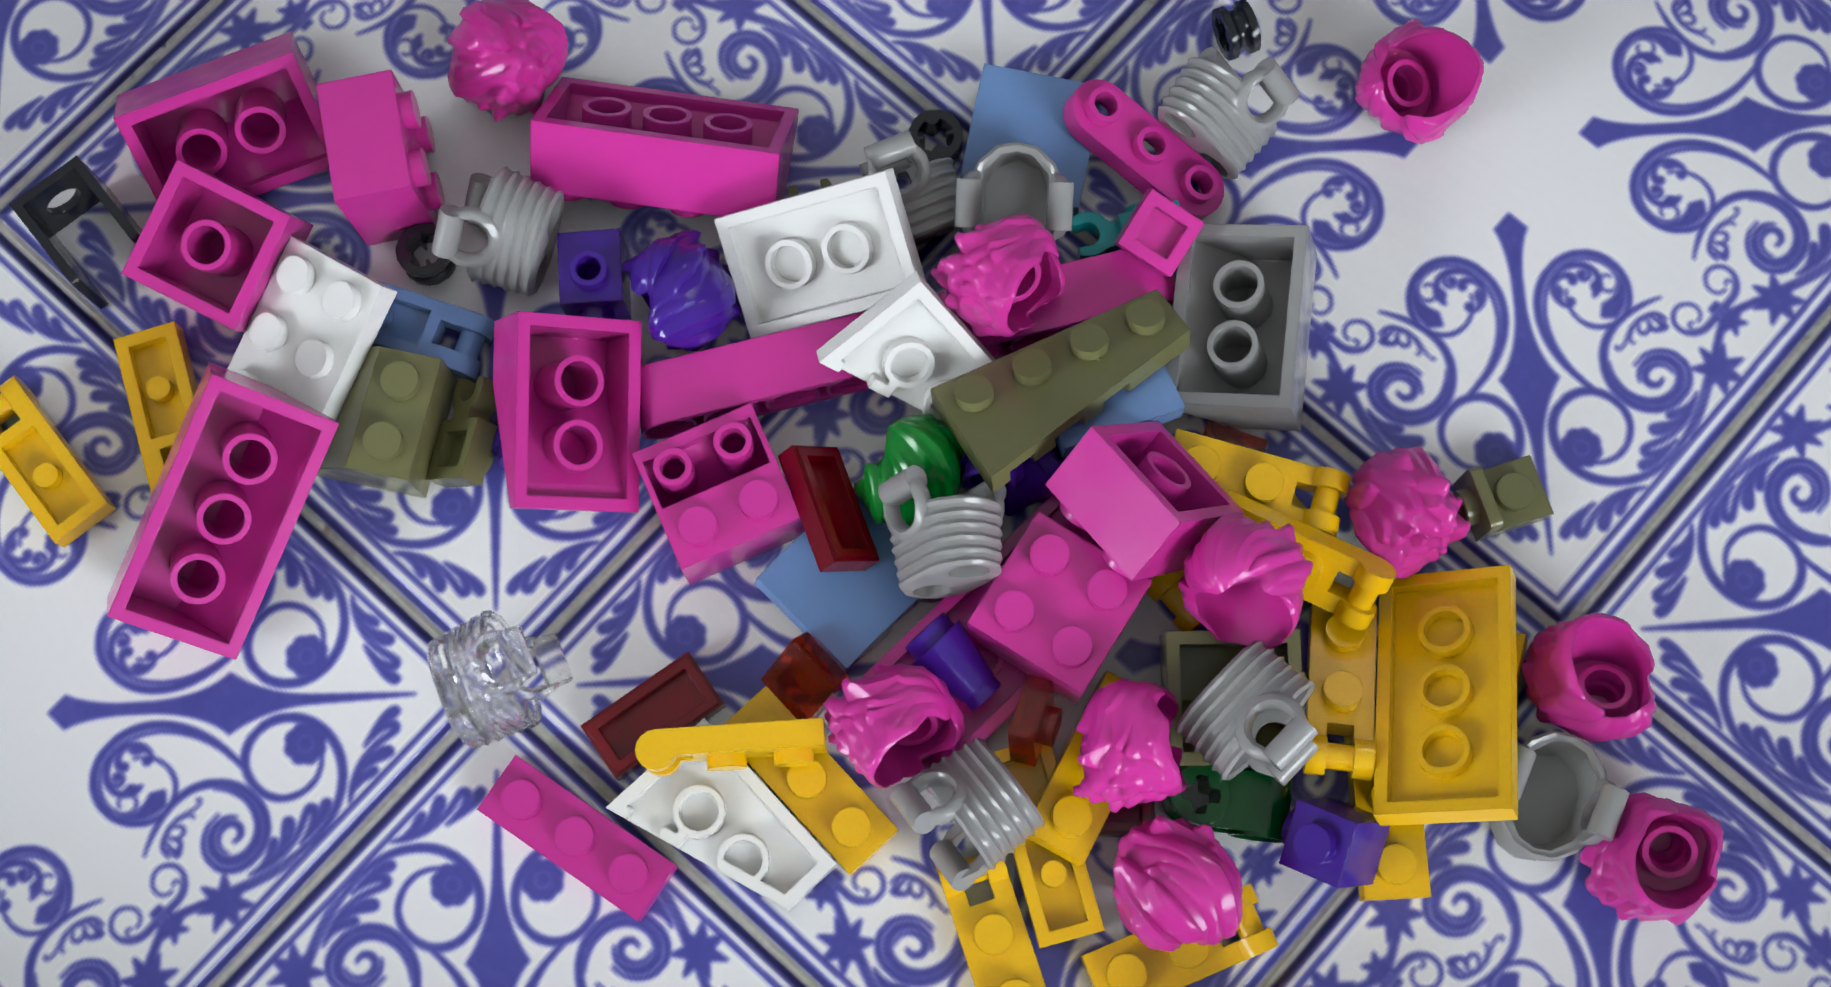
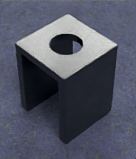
M76 155L9 205L72 286L97 307L103 309L109 303L55 234L100 201L135 244L142 229L110 188ZM68 189H76L74 195L66 203L58 207L48 208L50 201L57 194Z

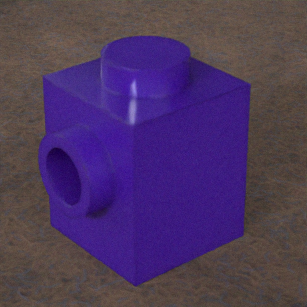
M620 228L557 233L560 306L565 315L632 320L630 278L628 272L622 271V264L629 260V255Z
M1335 798L1298 799L1296 807L1289 812L1282 827L1281 837L1284 847L1279 864L1336 888L1371 885L1375 879L1390 826H1380L1373 813Z

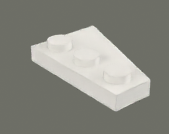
M917 271L816 351L819 363L837 372L842 369L866 381L868 388L889 398L893 395L922 410L923 414H932L937 419L942 418L933 407L931 388L996 360L957 315L946 306L945 302Z
M703 718L696 726H708L710 724ZM707 761L682 762L678 771L666 777L656 776L646 770L605 807L788 911L838 866L748 765L746 769L708 771Z

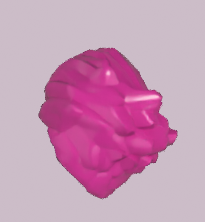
M476 0L469 6L463 7L459 13L463 18L462 21L447 38L448 44L453 46L447 77L449 87L454 96L463 98L466 102L477 104L478 109L481 111L487 110L493 113L496 122L502 121L510 114L519 116L529 112L535 115L542 105L545 90L559 78L566 63L568 37L563 24L555 19L553 15L529 0Z
M1413 18L1403 26L1394 28L1393 31L1375 43L1374 49L1368 53L1366 59L1360 65L1361 71L1358 81L1354 85L1356 91L1355 101L1362 109L1368 111L1370 117L1376 118L1380 122L1382 129L1402 134L1405 140L1422 145L1444 136L1446 129L1468 111L1469 106L1474 103L1482 82L1484 62L1480 57L1479 51L1461 36L1444 28L1435 26L1425 27L1420 20Z
M1027 213L1006 216L995 222L978 224L975 226L976 230L957 233L954 239L960 252L949 255L947 258H942L937 268L932 269L930 273L948 293L944 299L946 306L955 311L961 319L972 326L973 335L979 337H1011L1019 331L1032 328L1034 321L1029 316L1038 307L1045 306L1056 296L1062 294L1065 274L1059 261V252L1054 236L1044 229L1042 222Z
M1420 446L1410 448L1397 447L1392 451L1377 452L1368 461L1364 462L1359 470L1353 473L1351 479L1353 485L1349 488L1344 502L1350 508L1349 513L1354 527V534L1370 553L1385 559L1393 565L1397 572L1395 578L1405 579L1411 577L1429 562L1437 561L1439 556L1446 554L1449 543L1459 541L1467 536L1471 522L1465 521L1458 513L1463 499L1454 496V493L1450 490V480L1443 477L1439 466Z
M1235 512L1217 519L1202 535L1201 541L1189 550L1184 561V575L1179 580L1178 588L1182 591L1185 610L1190 612L1220 642L1248 646L1253 641H1264L1266 647L1273 648L1281 645L1294 632L1302 611L1304 601L1303 589L1307 577L1311 574L1313 563L1305 559L1303 545L1296 541L1294 528L1290 523L1274 529L1267 520L1258 523L1239 512Z
M1590 613L1574 620L1558 622L1557 625L1547 626L1545 631H1540L1535 635L1534 640L1527 649L1528 656L1524 658L1521 666L1522 678L1527 685L1526 696L1537 707L1536 717L1539 722L1552 723L1564 731L1589 742L1631 738L1651 727L1652 714L1655 712L1656 702L1654 700V691L1650 686L1649 674L1653 672L1655 663L1649 645L1632 629L1627 621L1605 613Z
M904 664L877 665L874 667L875 676L845 678L841 683L845 695L841 697L832 695L824 703V708L827 710L824 717L829 723L828 728L832 731L828 736L829 743L837 745V751L849 758L850 762L854 764L856 772L865 775L867 780L879 789L888 788L900 782L904 777L910 778L920 773L921 770H924L922 763L924 759L935 753H943L959 747L964 737V716L951 696L947 684L924 666Z
M1120 679L1095 691L1083 711V718L1076 727V731L1083 734L1080 747L1081 755L1078 756V762L1083 765L1084 778L1079 785L1073 787L1074 796L1089 797L1091 803L1108 802L1110 811L1117 813L1122 807L1129 809L1141 803L1162 801L1167 796H1175L1185 791L1187 782L1184 780L1179 768L1183 752L1181 748L1170 746L1169 733L1178 713L1179 705L1175 696L1168 689L1148 681L1135 682L1128 679Z
M1645 792L1629 794L1613 841L1603 840L1595 846L1586 845L1579 854V861L1592 869L1591 873L1585 878L1586 889L1592 896L1598 897L1603 906L1616 908L1617 917L1622 921L1637 918L1639 921L1668 920L1674 925L1683 924L1698 910L1717 886L1716 878L1718 871L1716 865L1720 860V853L1724 842L1722 825L1720 821L1711 817L1700 808L1677 803L1668 798H1658Z
M1158 815L1154 820H1144L1141 826L1132 827L1128 834L1121 837L1118 842L1116 859L1113 863L1116 884L1113 885L1112 892L1117 902L1116 909L1119 912L1122 923L1129 932L1137 936L1141 943L1149 949L1174 951L1180 948L1182 943H1197L1203 946L1207 944L1215 945L1221 943L1223 939L1236 935L1242 919L1243 888L1241 874L1231 857L1223 849L1219 841L1215 839L1210 825L1202 824L1195 826L1183 818L1174 819L1173 821Z

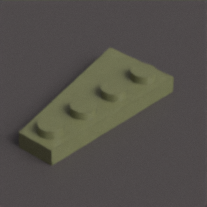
M1158 289L931 388L932 404L987 486L994 493L1011 480L1010 472L1029 457L1036 462L1055 448V438L1076 422L1080 421L1086 425L1104 411V402L1119 390L1131 391L1189 348L1190 328Z

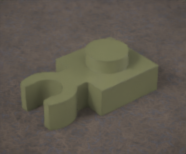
M478 376L477 382L474 383L465 378H460L453 394V406L455 408L453 418L442 420L425 479L446 488L482 486L484 476L490 469L494 458L491 450L498 425L489 422L490 416L496 411L493 380L484 376Z

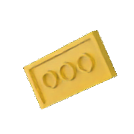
M1511 565L1414 574L1405 579L1395 578L1388 592L1379 594L1373 816L1380 826L1518 820L1516 577Z

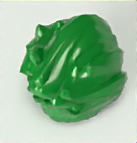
M932 414L911 415L896 419L887 429L884 457L876 464L867 463L865 465L863 478L854 483L853 489L865 502L876 524L884 522L887 525L883 513V502L878 494V488L881 483L909 466L916 465L922 468L927 475L926 487L929 490L931 499L958 495L960 487L964 483V473L960 464L964 451L944 421L935 418ZM913 498L900 505L901 515L909 526L912 525L915 516Z

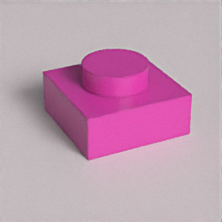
M1147 189L1117 236L1114 244L1163 276L1171 277L1205 223L1154 189Z

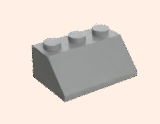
M1204 224L1177 267L1173 309L1190 328V347L1166 365V369L1185 405L1184 413L1239 429L1301 431L1317 252L1308 225Z

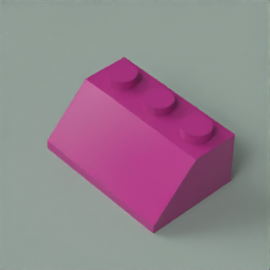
M292 31L117 96L113 119L156 201L177 160L205 170L255 196L329 169L316 82Z

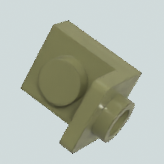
M1530 455L1484 470L1481 466L1468 469L1453 483L1456 490L1453 492L1454 496L1463 499L1458 513L1465 521L1471 522L1470 528L1476 542L1546 520L1554 514Z

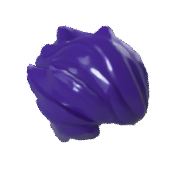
M685 230L675 233L670 237L658 238L637 256L622 264V271H626L629 274L631 290L636 295H641L650 309L648 331L652 339L667 344L668 350L684 349L685 351H698L723 333L731 320L741 315V308L735 303V286L728 264L720 263V253L717 250L707 248L706 244L698 243L701 232L697 230Z

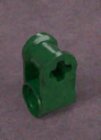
M1211 765L1189 766L1181 770L1184 780L1187 782L1186 788L1193 785L1195 781H1198V791L1209 795V803L1192 812V801L1182 798L1181 793L1175 796H1167L1161 801L1166 816L1173 821L1174 819L1183 818L1195 826L1202 824L1210 825L1213 832L1226 833L1231 837L1260 842L1283 843L1281 831L1284 821L1290 812L1293 778L1283 786L1271 776L1258 773L1252 768H1245L1231 780H1221V775L1217 771H1212Z

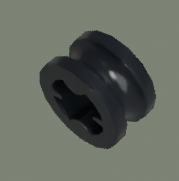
M1246 0L1234 2L1230 11L1223 6L1213 9L1212 26L1220 51L1228 61L1239 58L1240 51L1243 49L1249 54L1260 51L1261 34L1252 7Z
M928 110L920 113L912 121L909 128L914 142L926 153L929 161L949 157L954 160L955 164L961 156L963 129L959 121L951 113L943 110ZM939 131L946 133L947 148L937 145L932 151L925 149L924 134L934 137Z
M427 223L413 225L405 230L399 237L395 250L397 260L409 278L418 284L431 286L440 284L448 279L454 272L456 264L449 259L439 257L434 263L426 259L427 266L420 267L414 252L420 246L424 250H428L427 243H433L436 225Z

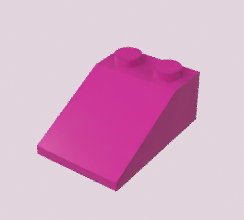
M517 311L494 321L493 389L510 508L619 513L639 512V470L632 453L640 450L642 321Z

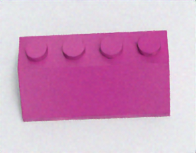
M561 77L530 120V178L534 181H541L545 186L552 185L556 191L562 190L564 201L592 198L610 201L613 206L621 209H638L643 206L670 209L673 214L687 218L700 217L704 214L724 216L785 198L799 109Z
M209 362L108 594L107 617L236 660L339 422L270 385Z

